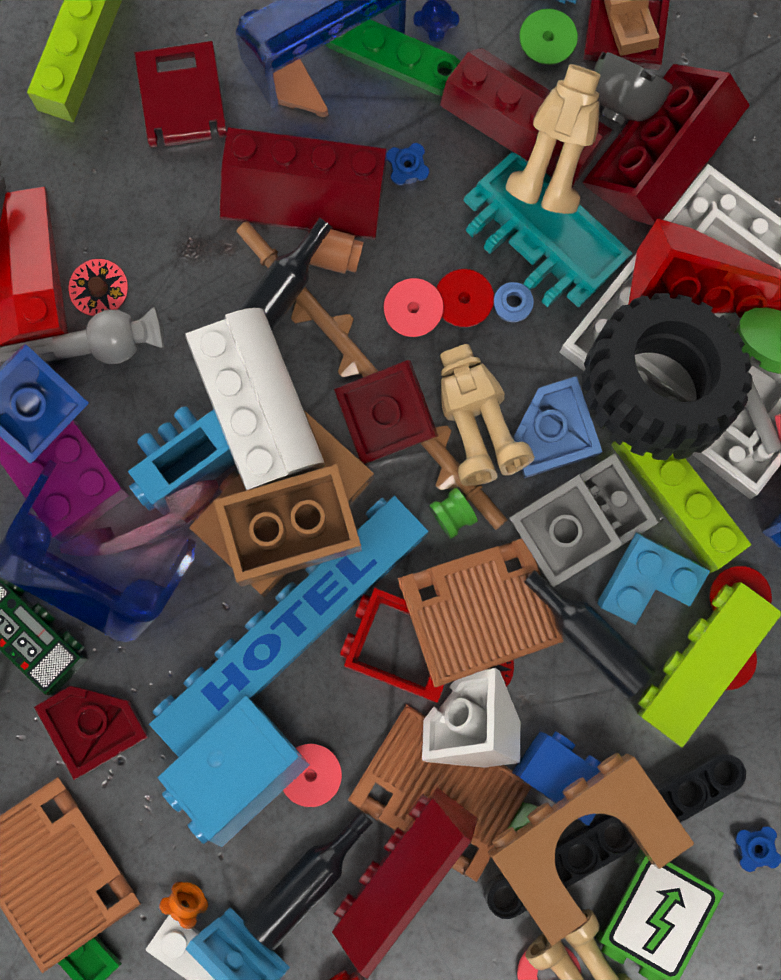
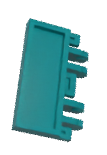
M512 152L483 177L477 186L464 197L463 201L474 211L478 210L485 202L489 203L469 223L465 230L473 237L479 234L494 219L501 228L486 240L484 249L489 254L495 251L518 230L508 242L532 265L543 255L547 257L530 274L523 285L532 290L551 272L559 282L544 294L541 302L546 307H550L575 283L576 286L566 297L579 308L628 261L633 253L580 204L577 211L570 214L555 213L542 208L541 202L551 181V177L546 173L537 203L528 204L511 195L506 190L509 176L515 171H523L528 163L524 158Z

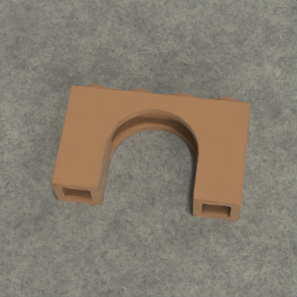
M304 410L325 462L323 468L337 464L350 506L374 480V473ZM234 471L221 483L219 489L222 493L216 499L246 491L240 474ZM205 501L191 516L194 522L189 529L232 568L214 501L212 503ZM286 574L250 585L265 598Z
M615 753L597 766L600 773L587 782L583 777L574 781L562 791L565 797L553 806H550L548 802L542 804L527 816L530 822L518 831L511 827L492 840V844L495 847L488 851L489 855L551 946L588 921L561 882L555 866L557 842L563 831L573 821L589 814H607L618 818L630 832L650 863L658 869H661L694 845L688 833L632 755L625 754L621 757L619 753Z

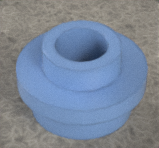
M510 282L502 285L497 290L493 305L495 312L501 319L507 322H520L531 313L534 300L531 291L525 285ZM514 295L519 297L521 304L518 307H511L506 299Z

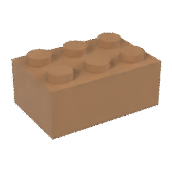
M337 464L213 500L235 579L241 587L362 551Z

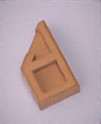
M295 49L260 66L261 72L279 105L293 109L297 107L316 113V116L323 118L329 115L323 99Z

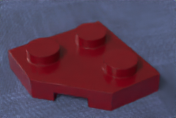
M69 686L34 706L73 780L79 779L149 738L131 702L121 698Z

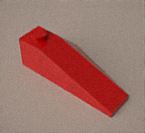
M45 186L5 193L0 219V347L68 333Z
M657 218L637 250L628 305L633 299L641 296H648L651 299L654 293H669L672 299H675L679 294L691 297V302L697 305L704 302L713 307L711 310L713 314L736 313L739 318H742L745 312L753 308L767 307L781 311V270L693 228Z

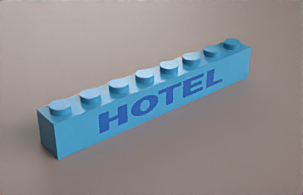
M395 495L388 502L381 498L366 512L365 515L369 520L357 530L362 548L361 552L307 567L305 571L309 576L298 586L291 582L275 597L279 603L268 614L261 610L252 617L244 626L248 632L238 642L231 638L223 644L214 654L218 660L208 670L205 671L201 666L184 681L183 684L187 689L179 697L174 699L171 695L168 696L152 711L156 718L149 725L178 757L187 751L245 696L253 700L356 604L363 594L372 589L428 536L429 531Z

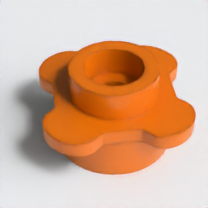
M176 882L171 888L172 893L170 896L163 898L159 907L162 913L171 915L174 920L179 921L181 927L191 929L196 925V917L199 913L206 912L208 901L202 890L195 884Z

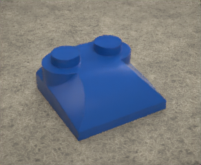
M24 344L0 367V437L31 464L89 402L30 347Z

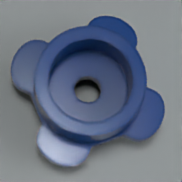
M413 143L409 148L404 149L393 147L387 152V161L392 165L391 180L396 185L411 184L418 180L424 181L429 176V168L424 165L423 160L425 149L421 144ZM410 161L412 165L406 167L404 163Z
M764 826L760 831L749 832L741 830L737 833L735 842L738 844V851L741 856L739 864L743 870L753 872L757 867L768 866L769 868H776L779 866L781 855L776 852L775 840L777 833L773 828ZM756 845H760L762 847V851L760 853L755 852Z

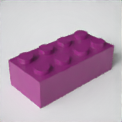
M75 419L31 464L0 437L1 465L51 536L62 543L129 497V494Z

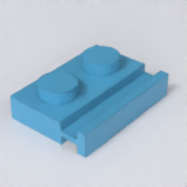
M231 907L226 910L224 915L220 918L218 917L196 935L186 947L188 953L215 980H280L290 968L274 951L269 950L245 927L244 921Z

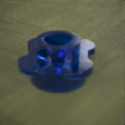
M429 0L423 5L422 10L415 12L413 16L414 25L422 27L429 34V39L433 42L442 41L444 33L451 27H457L460 20L459 14L456 11H452L451 6L445 0ZM437 16L440 18V21L434 22L433 18Z

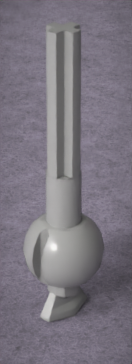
M156 307L152 308L140 320L135 321L125 312L106 309L91 318L86 330L0 347V367L24 344L30 347L45 362L92 353L97 360L106 364H120L129 360L137 352L139 343L146 342L164 348V327Z

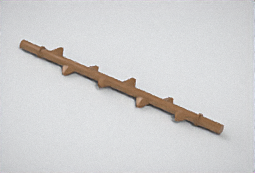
M248 221L238 227L236 232L260 258V264L262 266L266 265L269 268L278 257V251L272 249ZM305 287L296 299L291 317L292 321L297 324L313 320L343 354L338 369V374L342 378L354 375L366 377L378 372L375 366L348 337L354 318L350 314L331 317ZM448 426L436 427L438 437L420 443L441 467L436 487L440 491L459 487L465 494L466 500H470L492 527L497 530L508 519L483 492L482 485L464 486L461 484L458 475L460 464L446 449L452 430Z

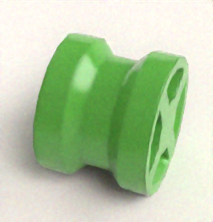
M457 488L451 490L448 498L444 501H435L429 505L431 513L449 539L457 536L459 529L463 526H472L478 522L472 507Z

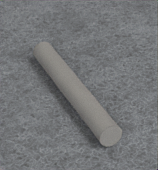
M752 380V389L747 394L748 402L746 407L769 455L781 449V442Z

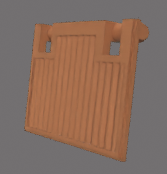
M522 538L398 578L399 587L403 593L434 687L564 642L556 629L555 618L551 609L523 582L532 571L535 570L539 575L540 572L536 560ZM518 557L522 569L508 573L505 561ZM434 585L437 597L422 601L419 589Z
M406 704L348 801L394 831L397 827L405 831L413 820L408 813L419 797L424 794L429 798L435 789L439 788L478 818L470 843L477 847L478 850L472 860L461 855L452 867L465 877H469L477 882L491 858L488 851L495 847L492 844V840L508 829L531 786L514 775L512 770L504 765L482 768L423 761V721L426 716ZM375 784L393 794L386 806L368 795Z
M59 777L0 816V908L42 973L141 905L135 892L112 860ZM54 799L64 815L54 823L51 822L42 808L44 804ZM106 884H109L119 900L109 909L97 893Z

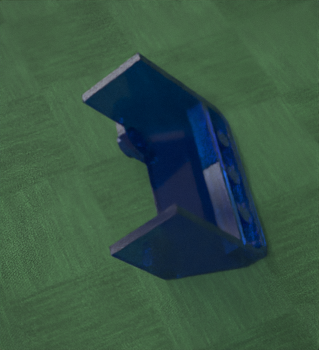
M276 0L260 10H250L240 17L235 33L241 59L271 109L278 106L273 73L381 13L384 14L392 29L405 34L406 0Z
M49 460L0 543V577L117 641H133L141 636L164 609L194 559L196 542L188 538L161 585L149 579H138L129 583L123 592L47 551L51 543L49 526L39 517L29 513L57 463Z

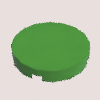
M767 307L753 308L743 314L734 334L738 332L745 344L741 349L742 352H748L750 359L753 356L761 362L759 367L769 372L781 374V311Z

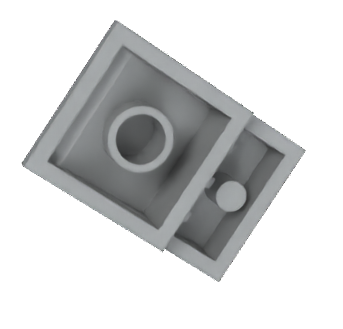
M615 453L510 517L511 522L552 587L557 586L633 539L636 532L642 534L659 524Z

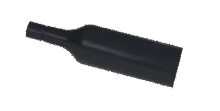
M319 218L312 227L311 232L306 235L295 250L278 256L272 262L239 310L248 308L263 309L273 332L307 285L311 258L333 227Z
M535 570L523 581L551 609L559 634L626 698L629 699L634 696L652 678L656 668L589 604L583 601L570 600L562 596L548 582L546 583V580Z
M360 811L334 840L327 844L310 848L244 920L243 923L250 933L265 947L274 951L340 878L346 853L373 822Z

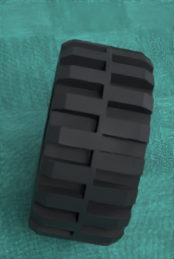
M654 293L651 299L648 296H641L633 299L629 305H622L614 312L611 319L606 322L587 353L584 362L586 369L582 374V387L585 390H589L584 398L590 411L595 409L597 412L594 420L602 430L607 427L613 433L610 437L619 445L622 442L632 446L630 451L640 456L650 452L653 459L667 460L673 454L675 459L680 460L689 458L694 452L701 453L709 448L715 440L720 438L737 419V416L744 410L748 402L747 394L752 389L753 378L747 372L752 365L748 352L743 353L741 350L745 345L738 332L732 333L729 329L731 323L723 315L720 318L711 312L713 307L704 302H701L700 305L692 303L691 297L678 294L675 299H672L669 293ZM657 353L678 362L693 380L696 389V400L690 402L673 401L654 392L640 376L635 362V355Z

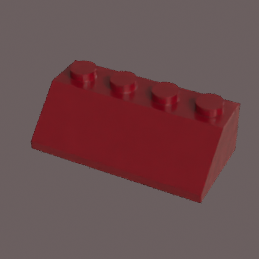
M479 48L467 52L448 77L440 106L507 149L515 152L526 161H529L539 132L533 125L534 118L551 91L487 50ZM600 121L598 122L595 142L590 146H584L574 173L572 188L613 130ZM559 140L556 141L546 173L550 176H553L564 142Z
M673 64L663 76V79L673 87L662 107L649 119L639 122L630 120L582 182L585 187L631 220L649 225H654L657 218L663 220L750 106L731 73Z
M228 127L221 167L220 219L239 222L248 221L254 224L311 231L317 220L321 218L330 224L333 230L352 234L357 238L376 240L387 165V149Z
M436 788L429 798L424 794L419 797L408 813L413 818L405 831L399 827L396 828L383 846L388 851L387 855L380 864L372 860L358 880L363 887L355 897L348 893L333 913L339 919L332 933L358 972L366 979H368L472 841L478 818L439 788Z

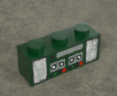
M10 573L6 577L0 574V651L45 695H55L89 660L81 653L85 646L69 630L62 634L52 624L56 617L43 604L38 601L33 605L23 596L27 589L17 578Z

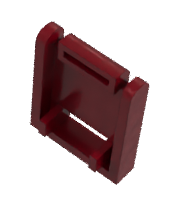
M213 41L134 52L150 148L158 147L156 130H162L166 147L212 140L209 122L217 121L219 137H226L227 128ZM195 58L196 67L159 72L158 63Z

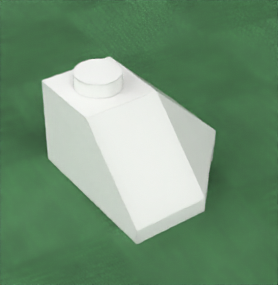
M496 668L486 669L455 680L450 686L453 691L440 708L433 707L424 718L422 760L425 762L482 768L520 763L521 722L501 672Z

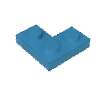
M636 532L597 604L600 608L636 625L655 590L691 606L710 570Z

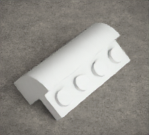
M248 308L226 314L224 320L185 333L187 343L246 491L324 467L325 462L263 309Z

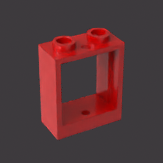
M374 588L371 597L363 594L355 614L356 618L361 619L356 635L348 633L340 652V656L347 658L344 667L438 703L444 685L434 687L430 675L424 687L358 661L380 604L410 616L405 599Z

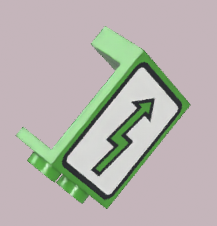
M640 849L634 860L639 866L605 931L603 932L599 929L595 937L604 944L601 949L602 953L621 964H624L626 958L641 965L638 973L649 980H680L724 893L670 862L661 869H658L650 863Z

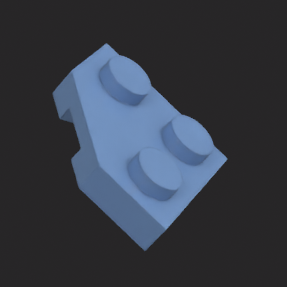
M577 376L538 388L513 437L515 442L527 443L535 457L533 462L521 470L524 479L601 455L603 452Z

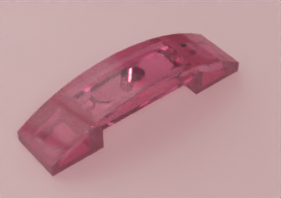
M216 479L197 482L165 497L171 512L168 515L116 538L111 527L94 529L58 545L61 553L74 556H102L147 546L171 535L191 521L212 499L219 485Z

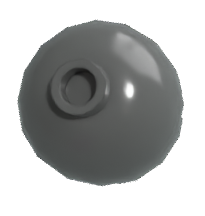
M609 52L601 53L593 70L601 75L596 91L600 94L597 101L604 108L601 115L619 125H623L625 119L637 122L649 119L662 107L673 86L658 75L651 79V75L644 71L645 68Z

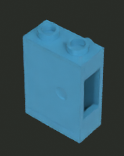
M184 406L178 409L174 417L184 431L179 434L171 422L162 424L157 431L166 443L162 447H160L151 433H145L138 439L137 443L147 458L128 471L135 481L129 487L140 503L146 506L149 511L156 508L161 514L166 515L235 465L214 409L198 421L188 407Z
M245 696L157 778L166 788L162 793L165 800L177 812L183 809L192 820L187 825L191 832L203 844L210 841L223 847L308 768L310 764L264 711L248 696Z

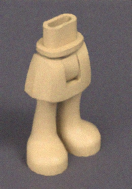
M569 65L565 79L558 81L557 86L551 90L535 115L533 125L539 130L536 143L525 169L513 172L507 180L506 190L511 195L528 204L538 202L556 141L559 140L564 142L551 181L543 196L541 206L555 213L570 214L577 211L580 204V195L578 191L572 188V182L584 146L592 145L596 140L598 132L599 101L597 100L600 94L596 91L601 77L599 73L578 65Z
M469 344L460 345L441 353L440 358L444 367L441 370L443 414L448 420L456 422L467 458L458 468L461 484L464 486H475L492 482L497 478L496 469L487 452L475 420V416L481 414L489 432L501 474L505 476L512 475L527 467L534 461L533 451L527 443L515 442L512 438L500 408V404L504 401L505 393L493 374L481 363L480 358L474 357Z
M590 909L581 910L588 921L564 937L580 956L595 980H630L624 973L616 974L597 946L594 936L599 931L600 925L594 912ZM542 933L525 953L529 963L537 970L550 968L560 980H585L561 940L551 946Z

